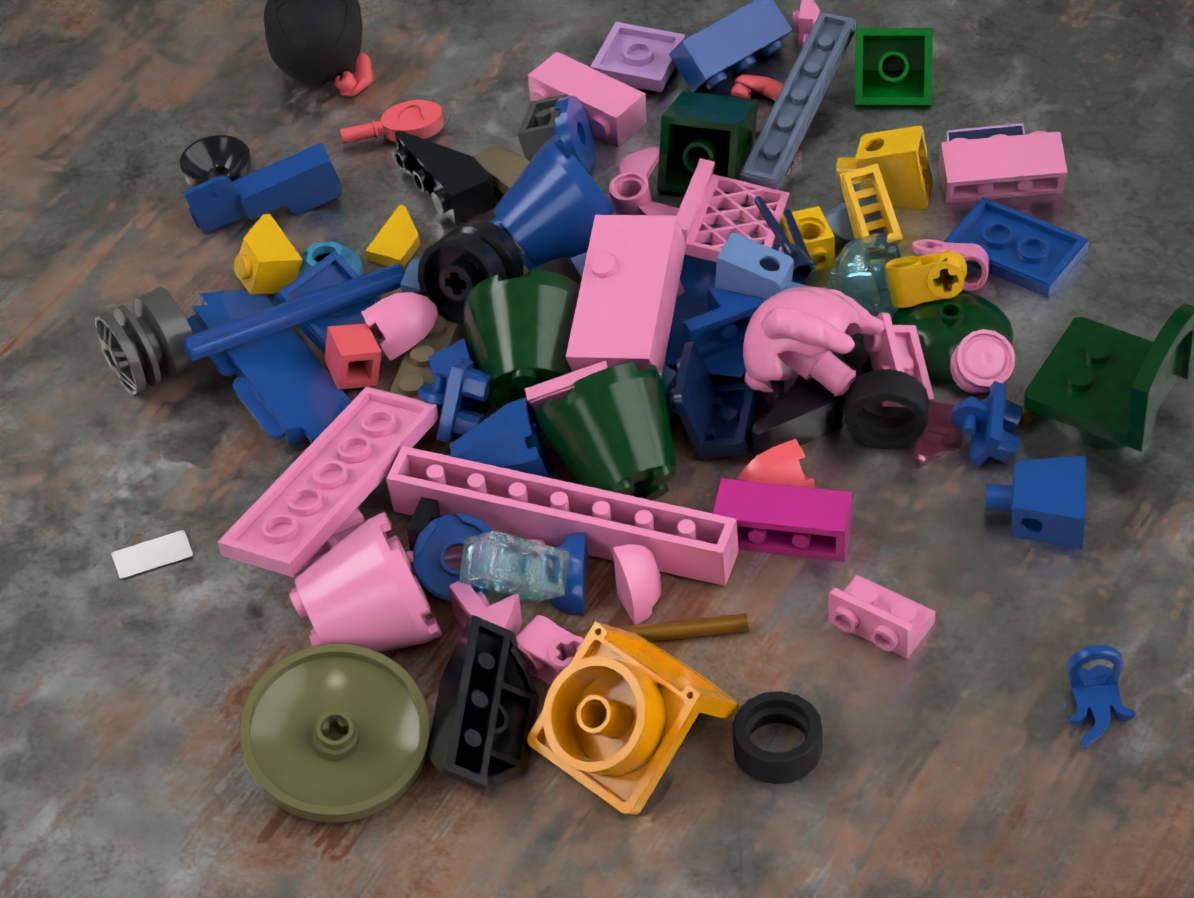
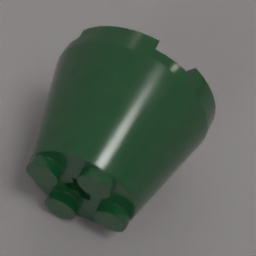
M530 270V277L502 280L499 275H495L478 283L465 297L463 304L464 326L479 371L491 376V381L489 382L490 392L488 394V402L491 407L500 409L507 403L527 398L525 388L572 372L566 359V353L580 285L574 280L557 273L541 270Z
M631 362L600 370L573 382L575 389L568 392L559 402L556 403L555 399H549L540 407L536 419L543 436L581 485L635 497L644 496L648 500L657 499L669 491L667 482L676 475L677 464L664 385L655 365L652 364L645 369L637 370L635 363Z

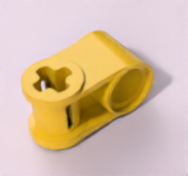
M943 251L922 256H905L890 260L884 265L892 305L898 308L953 298L962 291L967 274L965 259L954 251ZM948 269V273L954 276L953 280H947L945 274H940L941 270Z

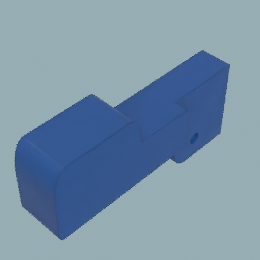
M318 143L233 182L228 177L218 176L183 193L191 207L189 212L197 228L201 227L206 234L244 216L254 219L284 205L296 215L302 214L340 197L342 186L323 143Z

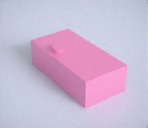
M595 215L566 353V359L572 372L606 360L609 367L634 362L637 370L645 369L653 364L662 378L686 250V242L677 216Z

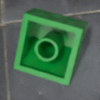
M856 28L854 105L931 106L933 28Z

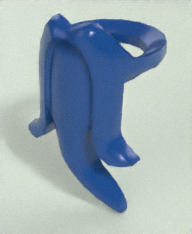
M1095 645L1084 648L1072 655L1066 664L1068 678L1077 707V712L1069 718V723L1080 727L1086 721L1087 712L1094 720V726L1086 733L1082 740V749H1086L1104 736L1111 722L1110 709L1116 719L1123 722L1129 721L1136 716L1135 711L1126 708L1121 702L1118 681L1124 668L1122 654L1116 648L1110 646ZM1096 659H1105L1114 664L1112 669L1103 665H1096L1090 670L1081 667L1083 664Z

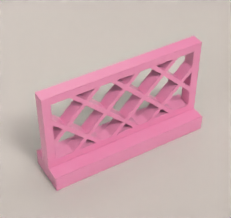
M700 158L676 215L686 242L685 255L717 262V257L731 232L772 248L776 237L765 220L758 221L756 219L763 216L754 199L759 196L763 201L770 202L766 203V206L780 226L781 215L784 214L790 193L713 174L715 162ZM740 204H747L748 207H741ZM722 207H723V208L726 209V210H724V211H719V210H717L716 208H722ZM740 221L743 224L736 225L733 222ZM717 225L720 228L712 229L710 226ZM756 234L758 238H751L749 235ZM708 242H710L713 246L707 245V244H703V243H708Z

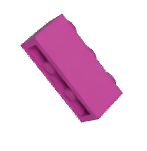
M721 478L713 514L737 520L739 550L845 561L852 527L853 492Z

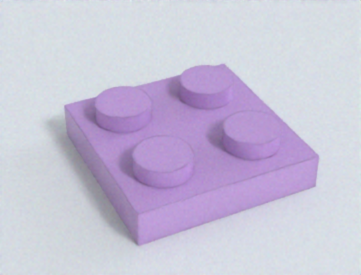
M615 22L590 67L631 87L662 92L676 66L669 53L682 40L686 39V34Z

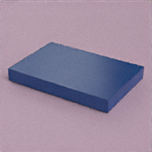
M984 197L980 199L943 241L950 243H973L981 246L988 254L990 274L1048 298L1089 248V239ZM966 261V264L981 269L980 264L976 261Z

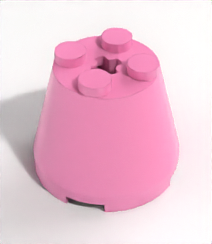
M385 512L366 520L294 579L296 587L291 589L289 595L299 617L309 616L314 629L310 630L311 634L309 635L313 646L331 643L352 644L381 653L426 644L442 636L436 618L427 620L425 617L431 613V608L399 538L396 535L388 538L386 534L387 531L391 530V523Z

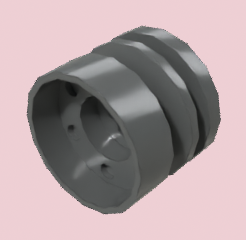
M159 287L134 299L136 318L123 305L113 309V315L106 312L95 318V328L104 357L119 381L133 395L145 390L146 382L151 386L161 382L159 365L170 376H174L199 364V359L195 361L189 360L183 349L184 339L193 335L177 302L163 287Z

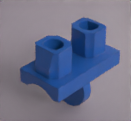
M461 358L458 365L451 366L447 388H445L447 375L442 373H435L433 385H422L419 388L418 397L429 403L436 404L438 413H440L441 405H443L436 440L448 443L455 436H463L484 420V414L464 409L467 397L484 401L490 392L489 382L491 381V376L473 369V360Z
M997 381L991 384L990 395L987 398L978 401L976 397H967L964 401L958 402L953 407L951 413L953 425L963 431L964 435L971 436L969 462L979 467L988 457L1007 464L1019 450L1020 438L1010 433L1019 424L1022 406L1006 400V385Z

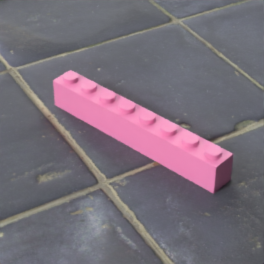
M406 446L401 447L386 478L394 512L413 516L421 497L435 499L439 503L440 515L465 513L480 518L496 535L518 540L542 539L545 546L554 548L564 544V537L567 535L586 533L588 555L614 561L613 547L627 544L642 545L653 552L660 572L726 586L739 552L737 520L735 518Z

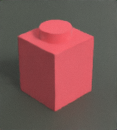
M367 323L328 327L324 361L337 389L378 386L382 352Z

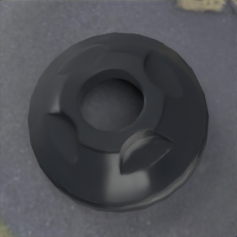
M227 135L208 136L195 141L184 150L180 158L181 172L186 182L192 187L209 181L211 177L217 174H226L231 182L248 175L250 172V151L243 141Z

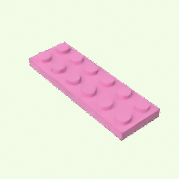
M366 386L217 542L221 556L294 577L389 474L401 447L413 448L440 418L437 405Z

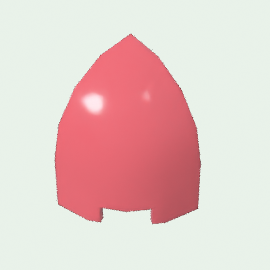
M796 439L772 447L757 455L744 467L737 480L815 488L813 477L807 478L800 466V459L806 456Z

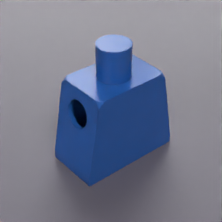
M1086 456L1017 461L1014 463L1013 485L986 484L985 511L1011 512V534L1016 538L1083 549L1086 516Z

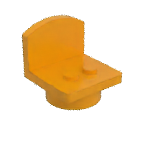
M595 621L569 666L560 672L551 684L545 698L543 710L529 732L527 742L531 748L621 813L637 815L643 809L698 714L703 713L730 721L740 704L700 673L635 633Z

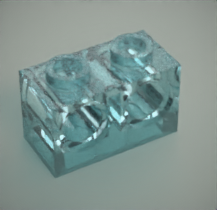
M495 530L475 535L464 540L459 582L508 596L518 594L520 599L533 603L564 596L569 551Z

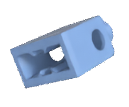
M731 232L717 257L715 288L761 297L766 301L783 290L806 285L792 282L794 260L791 256L734 232Z

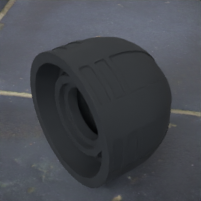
M268 0L266 3L264 25L269 53L274 63L285 74L309 83H324L336 78L337 75L343 74L344 71H348L354 64L362 46L363 28L358 0Z

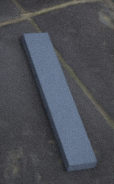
M820 11L739 174L740 181L779 189L856 31V19Z

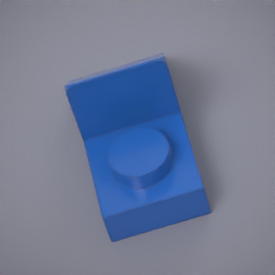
M707 288L708 312L683 321L685 343L695 341L702 358L743 344L749 321L753 313L765 301L764 298L718 288Z

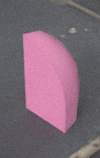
M414 292L395 293L381 299L361 312L367 325L372 328L379 338L380 346L390 361L423 340L434 327L438 317L437 306L428 297Z
M627 544L613 547L617 596L634 625H637L653 614L652 607L661 597L662 593L661 576L652 551L642 545Z

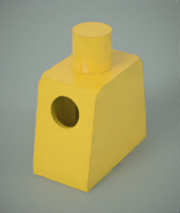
M923 126L864 134L860 138L855 157H838L836 164L838 181H840L839 174L878 163L892 206L927 210L933 187V179ZM871 180L859 183L860 190L873 187Z

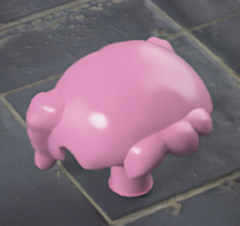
M812 286L783 290L764 301L753 313L749 321L743 344V359L746 368L745 382L752 390L773 392L771 380L785 381L797 378L799 374L806 380L813 377L833 393L834 397L843 395L849 389L850 384L855 381L856 370L851 369L832 352L847 354L855 346V342L850 335L857 333L879 335L884 331L885 323L881 319L870 315L854 298L838 290Z

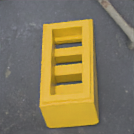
M878 163L839 174L859 255L865 256L898 246L903 237ZM872 181L873 187L855 192L853 185ZM876 197L877 203L860 207L858 201ZM880 213L881 219L865 223V216ZM884 229L885 235L870 238V232Z

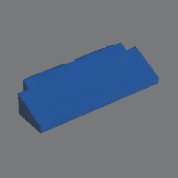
M247 290L199 293L202 305L192 306L194 315L189 317L187 322L194 335L275 305L266 294L250 295ZM292 326L207 356L222 375L230 376L236 374L238 378L233 381L234 392L267 436L274 440L284 438L289 445L305 437L309 439L311 445L352 402L342 389H337L329 372Z

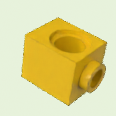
M820 206L792 212L807 250L816 262L814 271L835 267V236ZM782 214L781 229L790 243L795 245L785 216Z

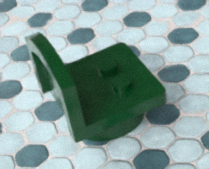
M1183 304L1176 309L1166 321L1154 342L1084 317L1074 318L1024 392V408L1055 420L1063 433L1082 445L1104 450L1129 447L1142 452L1149 441L1150 433L1156 425L1158 410L1179 377L1188 379L1194 370V306Z

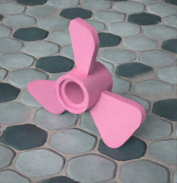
M649 147L631 153L620 162V174L610 182V194H605L616 208L617 212L613 215H677L679 208L651 200L648 178L659 161L658 147Z

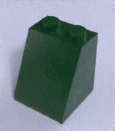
M683 91L661 117L657 191L685 194L700 158L715 162L713 174L740 181L739 174L751 152L756 137L758 100Z

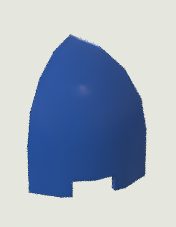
M586 533L567 535L564 537V544L554 549L549 547L546 551L543 573L544 593L551 604L567 614L584 616L589 564Z

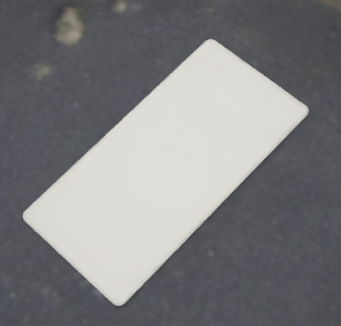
M181 530L114 551L111 555L119 578L123 579L192 557L193 552L185 531Z

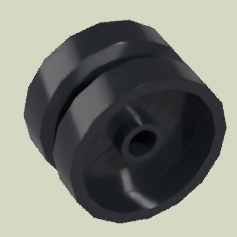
M480 219L464 221L425 250L418 265V281L423 296L428 297L437 306L438 314L447 320L464 324L463 304L469 291L478 283L495 275H499L502 280L522 277L524 263L516 243L499 226Z

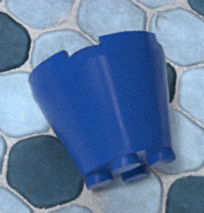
M557 134L541 146L492 210L496 217L490 222L507 232L519 244L523 263L529 271L550 260L561 257L573 258L586 253L595 215H613L617 212L611 201L571 152L566 156L561 153L566 146Z

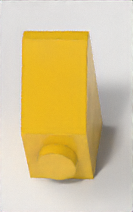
M263 214L243 238L239 255L236 256L234 261V272L250 295L275 294L297 278L303 259L271 214Z

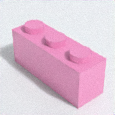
M555 52L528 74L530 103L531 101L564 94L577 97L586 111L593 135L616 147H620L647 123L646 96L644 92L559 52Z
M1035 131L1030 134L1015 136L997 134L989 138L970 140L956 138L948 142H941L938 164L945 204L980 201L982 197L991 200L1058 194L1064 191L1067 166L1060 132L1047 133L1045 131Z

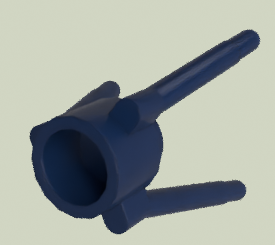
M759 196L755 197V204L781 245L777 251L791 256L794 260L792 282L799 284L807 282L814 273L816 262L807 250L792 212L787 209L784 211V216L795 245L790 243L763 199Z

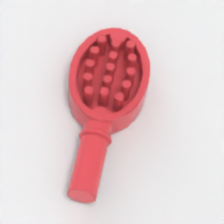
M412 100L399 103L387 109L379 121L373 120L370 123L339 129L342 144L384 136L386 139L396 142L395 132L398 131L427 139L437 134L443 128V110L439 104L429 100Z

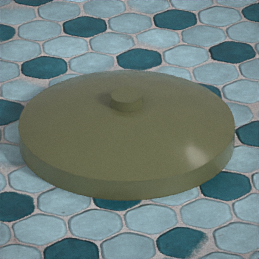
M331 643L312 646L296 651L275 663L260 677L246 699L240 720V743L244 763L258 789L271 802L288 813L304 819L326 823L362 819L376 814L396 802L407 792L419 776L427 757L430 739V722L426 702L421 690L409 673L382 653L352 644Z

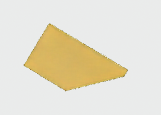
M399 204L365 250L367 261L384 266L401 264L404 268L420 247L419 234L405 205Z

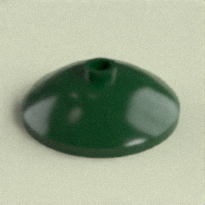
M961 291L957 296L950 299L923 302L915 306L899 308L891 318L892 325H916L929 380L932 383L957 384L953 380L950 371V359L955 348L971 332L982 329L996 331L1005 336L1010 344L1013 345L1012 326L1004 312L992 302L969 292Z

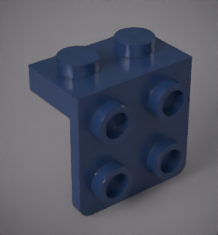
M686 342L682 357L677 359L678 377L676 386L670 391L671 408L675 414H679L682 420L686 441L692 443L699 460L748 454L751 442L750 436L754 426L760 394L759 390H752L746 382L714 386L696 342Z

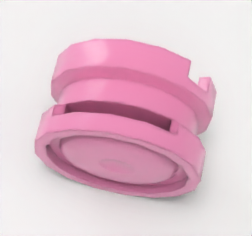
M982 329L971 332L955 348L950 359V371L953 380L961 389L970 394L983 395L990 392L991 384L994 381L1004 384L1015 368L1016 356L1012 345L1005 336L996 331Z

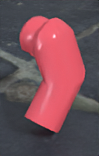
M359 53L353 64V74L349 71H344V78L337 75L335 86L339 89L341 95L354 97L372 84L373 76L369 55Z
M742 74L734 80L735 86L731 89V94L733 97L750 99L752 92L776 101L784 84L766 76Z

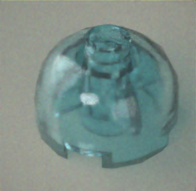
M887 233L871 234L853 239L847 243L838 255L835 267L830 272L831 286L843 294L854 298L874 317H877L880 313L892 315L899 309L892 305L884 265L890 260L900 258L901 255L896 243H887Z

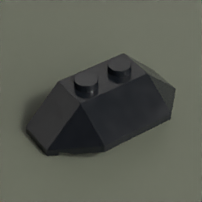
M475 615L468 619L441 677L426 755L441 774L480 790H486L522 777L527 773L531 750L527 737L535 724L539 693L526 662L516 648L519 644L514 632Z

